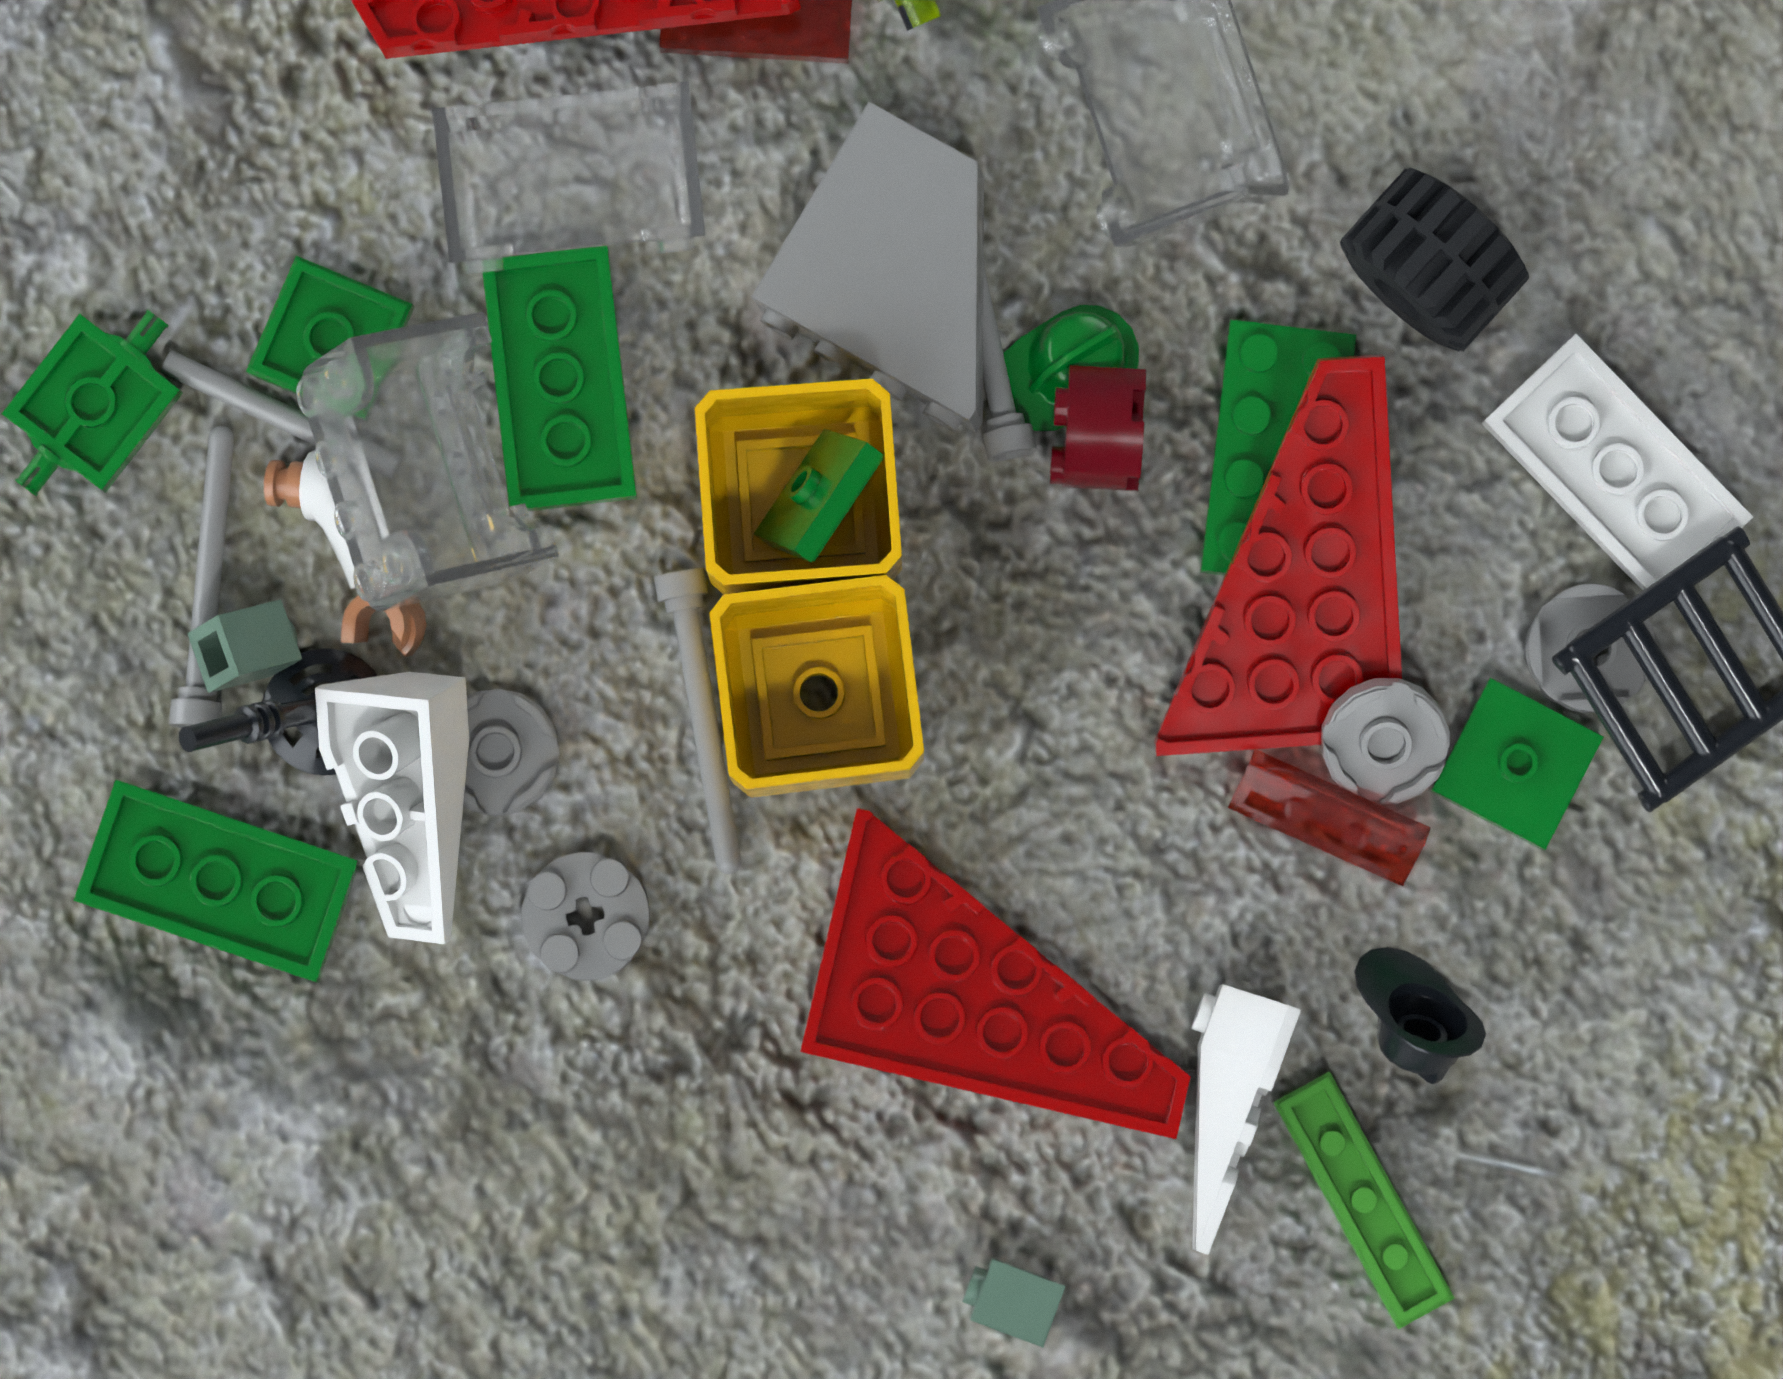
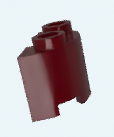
M1069 365L1068 388L1056 387L1054 426H1066L1064 446H1052L1050 484H1061L1062 487L1138 492L1145 422L1143 421L1146 392V369Z

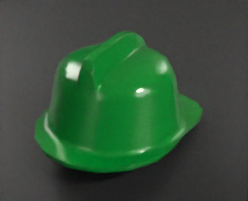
M1078 305L1058 313L1019 338L1004 352L1016 413H1023L1025 423L1032 424L1033 431H1056L1066 427L1054 426V402L1056 387L1068 388L1069 365L1137 369L1139 366V345L1132 327L1118 313L1103 306Z

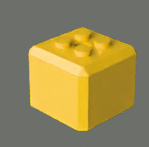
M873 378L709 390L695 407L705 564L711 584L724 595L887 575L894 580L902 571V550L890 393ZM824 429L865 441L884 455L882 462L817 559L808 562L770 547L756 537L754 532Z
M881 575L724 594L709 612L728 774L733 784L748 796L753 798L909 779L924 761V744L905 589L890 577ZM813 676H826L837 686V700L831 708L825 711L810 710L801 701V687L807 679Z

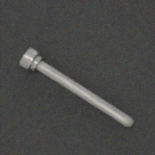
M984 267L983 381L992 419L986 421L988 432L982 436L988 461L998 462L1032 454L1037 451V445L1032 424L1025 423L1023 413H1016Z
M226 426L213 428L208 439L191 631L218 615L234 446L233 432ZM190 642L185 687H179L178 698L171 699L169 726L176 728L221 718L222 703L216 702L217 691L208 693Z
M696 568L654 576L658 602H665L666 613H673L716 865L722 873L733 874L741 866V855L698 609L704 607L702 595L708 594L704 568Z

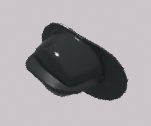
M1390 947L1371 949L1359 958L1354 970L1356 987L1365 1002L1378 1016L1377 1039L1383 1055L1391 1063L1401 1069L1418 1074L1427 1083L1435 1084L1444 1078L1449 1068L1455 1064L1459 1057L1470 1056L1482 1048L1486 1037L1483 1022L1471 1008L1462 1002L1440 974L1424 960L1407 951Z

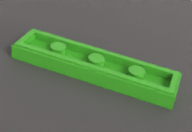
M1327 1072L1272 1102L1395 1327L1400 1329L1455 1299L1331 1073Z

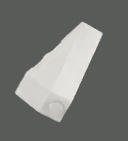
M403 672L322 684L315 688L319 750L326 769L334 768L346 800V803L340 807L347 826L355 824L367 857L363 864V870L387 935L390 938L446 944L451 940L469 747L465 677Z
M1224 984L1219 985L1215 996L1207 993L1203 994L1191 1028L1202 1033L1197 1045L1192 1249L1207 1255L1210 1252L1239 1173V1169L1236 1168L1240 1156H1245L1257 1130L1261 1108L1258 1107L1262 1095L1266 1096L1268 1091H1272L1301 1011L1298 1008Z

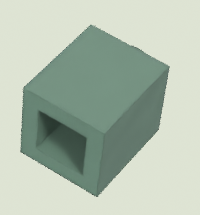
M281 599L217 615L187 633L208 693L271 677L302 660L297 645L296 629L288 619Z
M991 1257L987 1270L975 1266L962 1302L973 1306L969 1317L971 1321L1043 1348L1066 1286Z

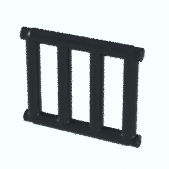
M1739 526L1714 540L1552 656L1553 664L1562 674H1572L1643 788L1637 795L1641 805L1647 812H1652L1662 804L1669 802L1783 720V689L1765 701L1695 588V585L1722 566H1725L1783 661V611L1745 551V548L1750 546V541L1746 532ZM1671 602L1675 603L1744 717L1716 737L1711 733L1643 623ZM1621 637L1693 751L1692 754L1665 773L1662 772L1592 659Z

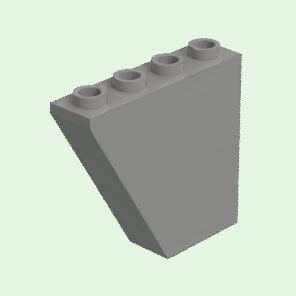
M868 102L751 297L760 311L764 313L760 321L768 328L790 340H793L797 332L818 343L814 352L829 363L843 370H847L851 362L872 374L870 379L873 378L887 390L891 398L901 401L905 393L926 404L922 412L925 416L953 432H956L961 424L977 433L983 422L984 176L978 162L875 104Z

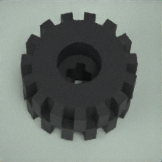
M1405 168L1340 241V246L1355 273L1391 311L1423 336L1458 352L1466 350L1529 279V273L1512 243L1483 212L1446 183L1413 168Z

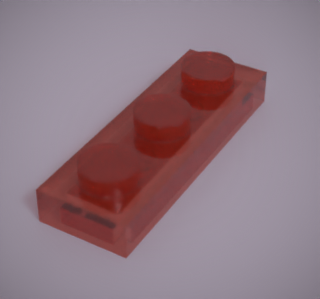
M799 0L801 8L790 15L660 29V53L849 64L852 0Z
M1257 749L1254 750L1228 805V808L1402 887L1417 861L1431 829L1429 826Z

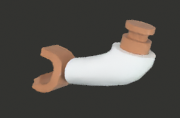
M311 451L304 462L293 461L288 468L282 460L269 461L264 475V497L267 505L280 507L284 500H286L289 507L301 508L305 519L316 521L325 532L342 566L350 589L358 588L359 595L350 602L344 612L341 626V642H368L371 616L378 608H381L390 619L393 644L404 657L413 656L424 639L427 627L425 612L419 601L409 593L390 588L389 582L396 580L373 503L366 485L355 469L335 455L322 451Z

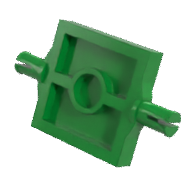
M147 309L145 315L124 340L120 336L103 332L80 313L1 413L26 432L34 447L39 450L20 476L15 479L17 483L37 497L38 492L60 466L62 469L81 474L104 493L109 490L183 394L180 389L157 373L149 358L145 356L164 330L169 327L168 324Z

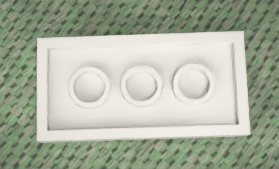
M1577 334L1568 340L1482 422V425L1642 591L1720 536H1724L1737 526L1743 528L1753 518L1742 504Z

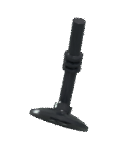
M323 648L301 653L302 660L278 672L271 678L263 701L240 706L236 709L234 715L182 727L179 731L180 745L185 751L192 752L237 740L251 744L268 739L276 753L298 770L314 775H336L334 768L327 770L323 759L316 758L317 750L319 749L315 692L311 693L308 697L303 692L317 683H335L352 680L355 676L362 679L378 675L366 662L346 651ZM320 664L333 665L331 673L312 674L302 679L295 686L289 681L298 672L308 667ZM297 727L302 734V737L294 747L289 744L283 735L286 728Z

